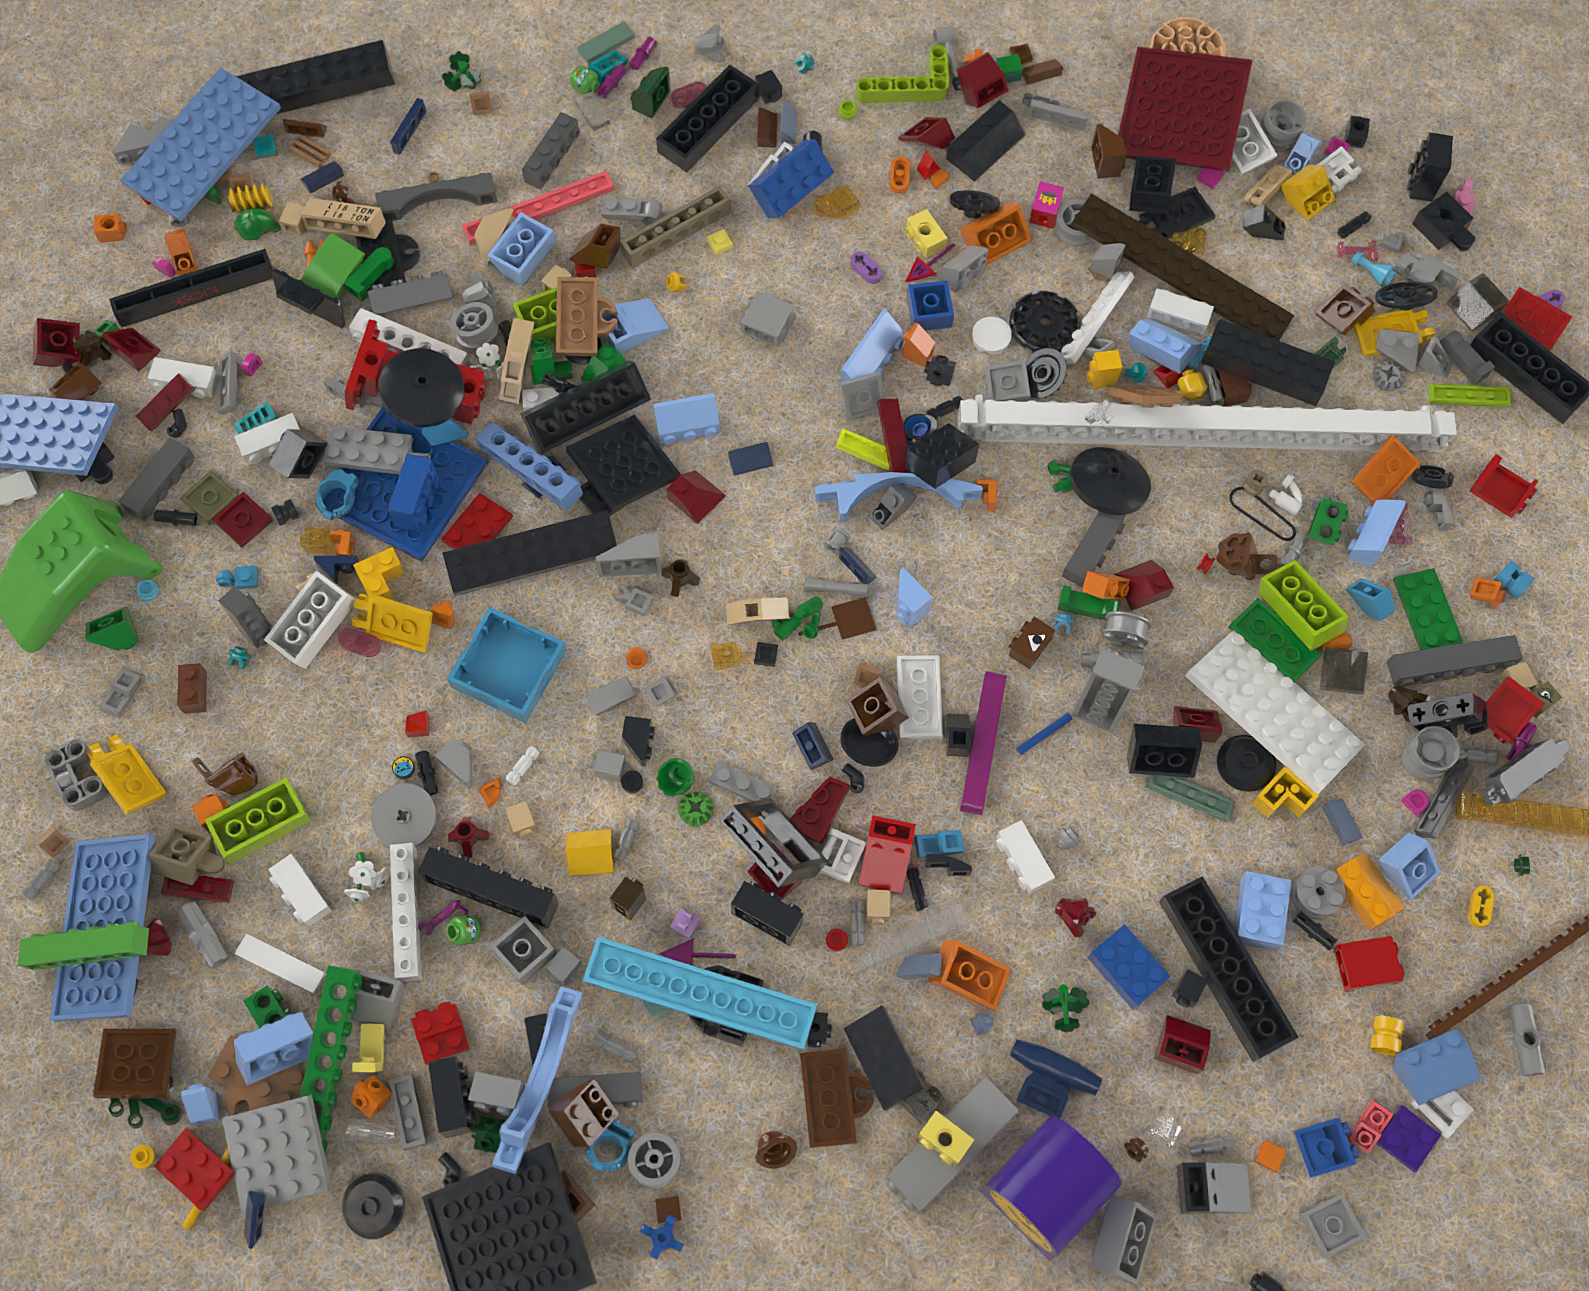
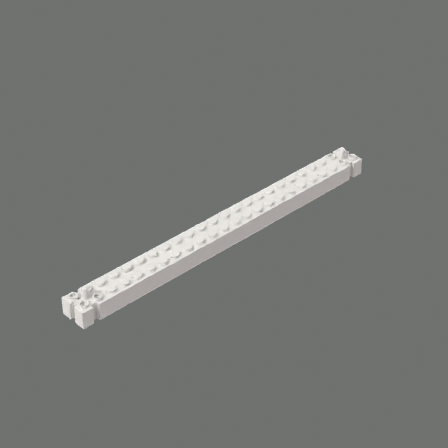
M976 395L975 400H961L957 417V429L973 440L978 439L985 442L1377 451L1392 435L1408 450L1413 452L1427 450V452L1444 453L1448 447V442H1452L1457 435L1454 412L1437 411L1431 414L1429 406H1423L1421 410L1415 412L1405 410L1385 411L1384 409L1374 411L1364 409L1344 410L1343 408L1333 410L1323 408L1303 409L1302 407L1282 408L1279 406L1273 408H1262L1261 406L1251 408L1238 405L1221 407L1220 405L1200 406L1197 404L1191 406L1173 404L1172 407L1154 405L1153 408L1141 407V405H1133L1132 403L1119 404L1115 402L1099 404L1097 402L1078 403L1072 401L1058 403L1056 401L1037 402L1033 400L1017 402L1015 400L996 401L989 399L983 403V396Z

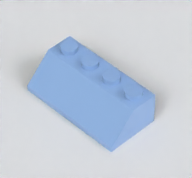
M882 310L841 369V382L877 371L882 375V368L885 364H890L895 349L899 350L904 341L902 339L903 330L887 310Z

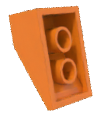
M944 940L939 951L942 954L941 976L930 977L928 982L945 991L995 1011L1011 968L957 940Z

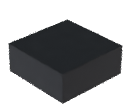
M757 642L754 664L775 667L778 645Z

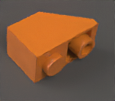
M182 228L165 233L164 239L177 275L197 271L186 229Z
M915 323L912 329L908 328L905 333L904 340L906 341L902 350H905V359L925 367L927 361L930 360L934 353L935 341L918 323Z
M1087 571L1082 591L1102 599L1124 600L1129 590L1128 584L1130 579L1099 571Z

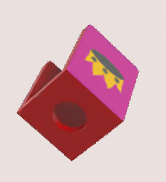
M1042 181L1039 182L1029 223L1054 228L1064 187Z

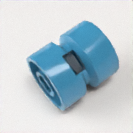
M1511 560L1494 581L1502 582L1503 588H1508L1507 592L1517 600L1535 578L1526 571L1521 572V567Z

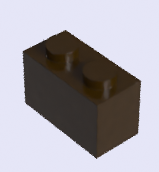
M625 876L609 898L612 908L631 921L646 901L645 890L642 888L644 885L635 878L630 880Z

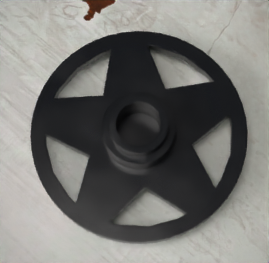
M1401 282L1379 289L1375 294V300L1384 307L1406 311L1432 303L1436 300L1438 291L1434 286L1427 283ZM1429 291H1431V292H1432V296H1431V295H1428V294H1426V293H1428Z

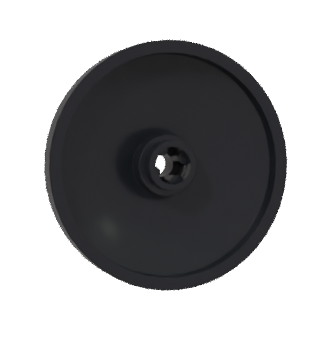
M415 348L397 354L385 365L380 376L379 391L386 410L398 421L414 427H432L446 422L458 411L464 396V380L457 365L446 355L431 349Z
M1107 447L1087 449L1074 459L1069 471L1070 484L1075 494L1091 508L1106 514L1126 515L1134 513L1144 506L1151 492V481L1145 468L1135 458L1117 449Z

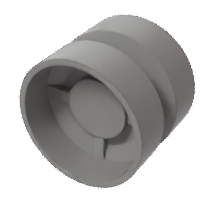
M1426 727L1419 731L1404 747L1402 752L1403 765L1407 772L1416 779L1422 781L1435 780L1442 776L1458 760L1460 753L1458 741L1451 732L1442 727Z

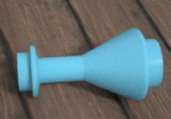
M1357 252L1351 261L1354 263V266L1360 264L1371 272L1379 286L1382 284L1388 286L1396 274L1393 270L1394 266L1372 263L1362 257L1364 252Z

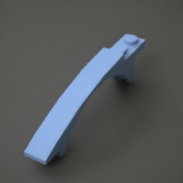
M912 473L855 474L854 482L842 481L839 484L823 483L815 486L816 502L836 500L839 521L844 522L853 508L863 498L891 485L904 483L905 485L929 489L944 497L956 509L962 508L961 502L964 500L981 498L983 488L973 483L950 479L934 489Z
M561 986L554 1003L551 1004L542 1042L527 1084L514 1111L500 1129L501 1143L492 1163L494 1168L513 1174L517 1172L530 1136L535 1131L560 1064L583 995L581 992Z

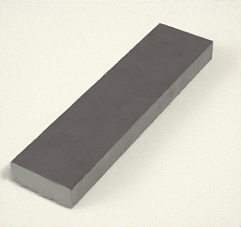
M1456 762L1448 770L1414 831L1416 835L1432 839L1437 838L1475 769L1471 764Z

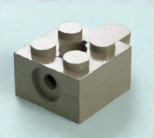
M174 823L148 854L152 862L151 868L153 873L189 885H193L201 874L217 878L225 871L223 857L216 855L213 836Z

